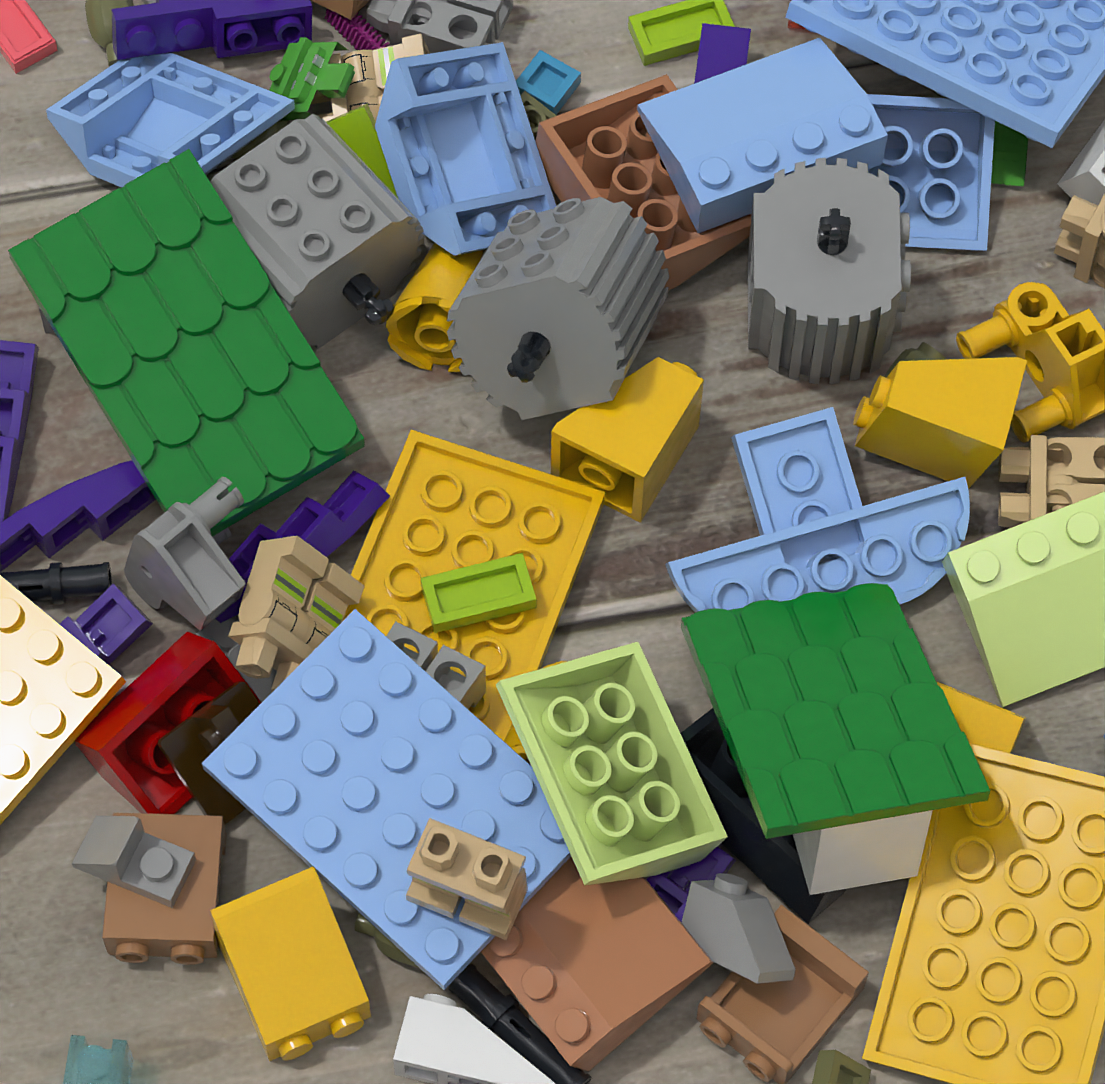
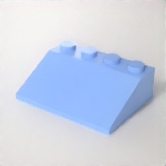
M820 37L637 105V111L697 233L751 214L753 193H764L773 185L774 174L785 168V176L793 173L795 163L805 161V168L815 166V161L818 158H826V165H836V158L847 159V166L853 168L857 167V161L868 164V169L879 166L883 161L888 134L866 92Z
M867 94L888 134L882 164L868 169V172L877 176L878 169L889 174V185L900 194V213H909L910 217L909 244H905V247L987 251L995 120L988 119L979 112L950 98Z

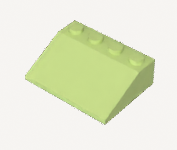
M1105 492L947 553L942 564L1002 708L1105 668Z
M639 642L503 679L496 684L584 886L656 876L699 862L728 837Z

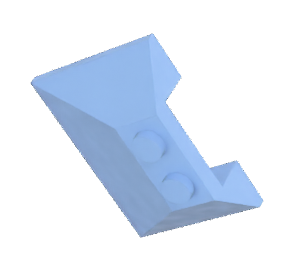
M503 42L398 58L391 62L375 129L397 197L418 219L423 227V235L452 255H462L488 249L496 234L504 231L508 220L517 213L533 209L538 213L556 207Z
M165 53L117 61L46 109L48 120L90 175L122 188L128 182L164 162H169L171 158L187 149H190L207 175L293 111L295 103L290 98L174 53Z

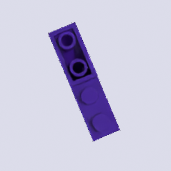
M156 0V3L111 9L113 50L117 60L213 47L217 58L287 49L289 43H298L301 37H306L312 41V3L310 0Z

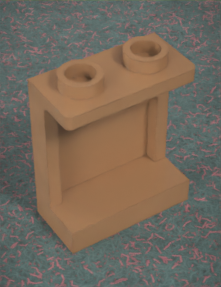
M113 813V816H135L140 818L145 833L194 852L196 861L173 908L107 881L102 936L107 953L115 955L116 959L128 963L146 962L149 956L171 957L173 962L185 965L200 964L204 961V958H217L218 944L210 910L218 907L222 855L226 853L227 833L223 816Z
M780 905L774 915L796 969L793 980L757 984L732 971L711 997L705 996L699 1003L696 1019L701 1023L699 1027L703 1034L713 1043L722 1048L730 1045L744 1056L743 1063L756 1077L765 1082L773 1079L778 1084H787L864 990L869 972L787 908Z

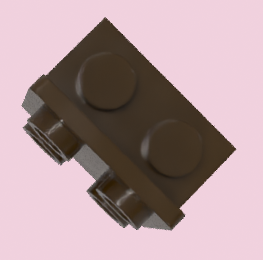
M242 681L234 683L158 740V747L202 813L208 816H223L224 824H227L246 808L203 769L202 762L260 705L248 685Z

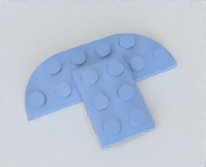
M833 407L735 434L731 439L760 536L671 561L665 565L676 590L694 612L714 608L726 610L743 608L752 602L760 600L779 602L792 600L810 592L835 593L847 591L853 586L866 583L888 584L894 591L900 605L922 595L946 574L942 564L943 559L948 552L958 549L961 542L965 540L970 516L969 490L966 477L862 506Z

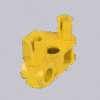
M1026 282L1019 284L1011 291L1008 299L996 304L992 318L966 331L957 333L956 342L965 359L980 358L1007 345L1012 349L1016 357L1027 360L1025 370L1044 398L1018 411H1014L1010 425L1021 442L1026 443L1030 441L1031 435H1039L1059 424L1068 429H1074L1105 412V331L1090 309L1069 315L1053 291L1044 283Z

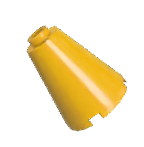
M434 242L394 304V310L386 321V328L389 332L387 341L391 349L403 360L421 369L430 371L433 364L449 365L448 372L460 371L459 366L462 363V359H454L451 351L456 343V339L449 341L447 331L454 321L447 322L448 311L483 257V250L454 256Z

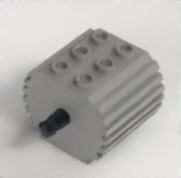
M311 114L305 119L294 120L212 178L210 182L233 217V222L266 272L269 282L309 345H314L317 349L321 348L364 316L371 325L383 324L388 320V317L394 310V305L389 298L397 293L396 288L400 282L413 271L416 265L413 260L421 254L422 249L419 246L424 242V236L422 235L424 232L423 227L418 219L323 118L321 119L318 115Z
M818 158L813 167L805 168V161L795 163L794 172L786 176L785 168L774 174L773 185L764 193H753L748 246V349H759L768 357V368L779 373V366L788 370L789 378L799 380L800 374L809 376V383L819 384L820 377H829V384H838L840 376L849 374V381L860 379L861 370L868 366L870 374L880 368L882 356L890 349L893 332H901L902 312L906 311V292L910 291L911 283L910 260H905V244H909L910 217L909 213H900V194L889 185V174L878 169L877 176L868 172V164L858 161L857 167L853 168L847 166V159L836 158V165H826V158Z
M602 197L581 202L579 198H572L558 204L554 209L538 213L533 209L525 210L511 217L507 222L505 230L496 234L448 311L447 322L454 320L447 331L449 341L456 339V343L451 351L454 359H462V363L459 366L460 371L464 376L471 375L474 378L471 382L472 387L476 392L486 391L489 394L486 400L493 406L505 405L517 411L521 420L612 401L616 396L657 319L656 316L667 298L669 288H664L669 279L668 268L661 269L666 260L664 251L655 250L659 242L655 233L647 234L644 231L648 224L642 216L633 218L629 215L633 208L624 201L612 203Z

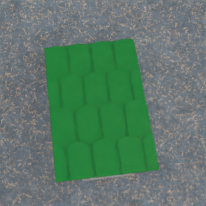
M190 149L171 158L169 162H164L128 182L124 187L118 188L80 209L76 214L73 213L35 234L33 238H28L8 250L12 263L164 513L176 502L190 505L217 483L219 478L226 477L232 482V485L227 488L228 491L231 492L237 487L244 499V503L240 507H236L210 529L211 536L213 537L365 447L364 437L358 429L355 419L325 374L319 359L272 287L266 272L236 227L233 217Z
M866 583L853 586L847 591L835 593L810 592L792 600L780 602L760 600L752 602L743 608L731 610L719 608L706 609L688 617H682L681 630L765 838L793 834L810 895L918 876L932 811L988 801L990 789L965 732H961L943 690L937 685L914 630L909 628L894 591L888 584Z

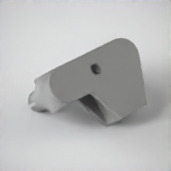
M226 477L219 478L217 483L190 505L180 502L174 503L148 527L137 533L133 538L124 568L128 582L147 604L156 609H162L170 605L200 631L241 597L246 585L219 547L221 542L231 537L229 528L213 537L210 531L213 526L231 511L244 503V499L237 487L231 492L228 491L227 488L232 485V482Z

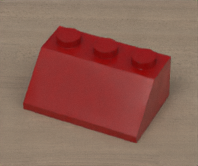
M187 631L107 705L77 737L74 743L101 777L140 813L175 814L192 796L158 747V740L238 681L245 682V680L216 642ZM252 691V693L254 694V696L256 697V699L258 700V702L261 704V701L258 699V697H257V696L255 695V693Z

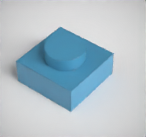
M539 50L518 77L516 84L520 96L526 91L557 115L580 85L581 72Z

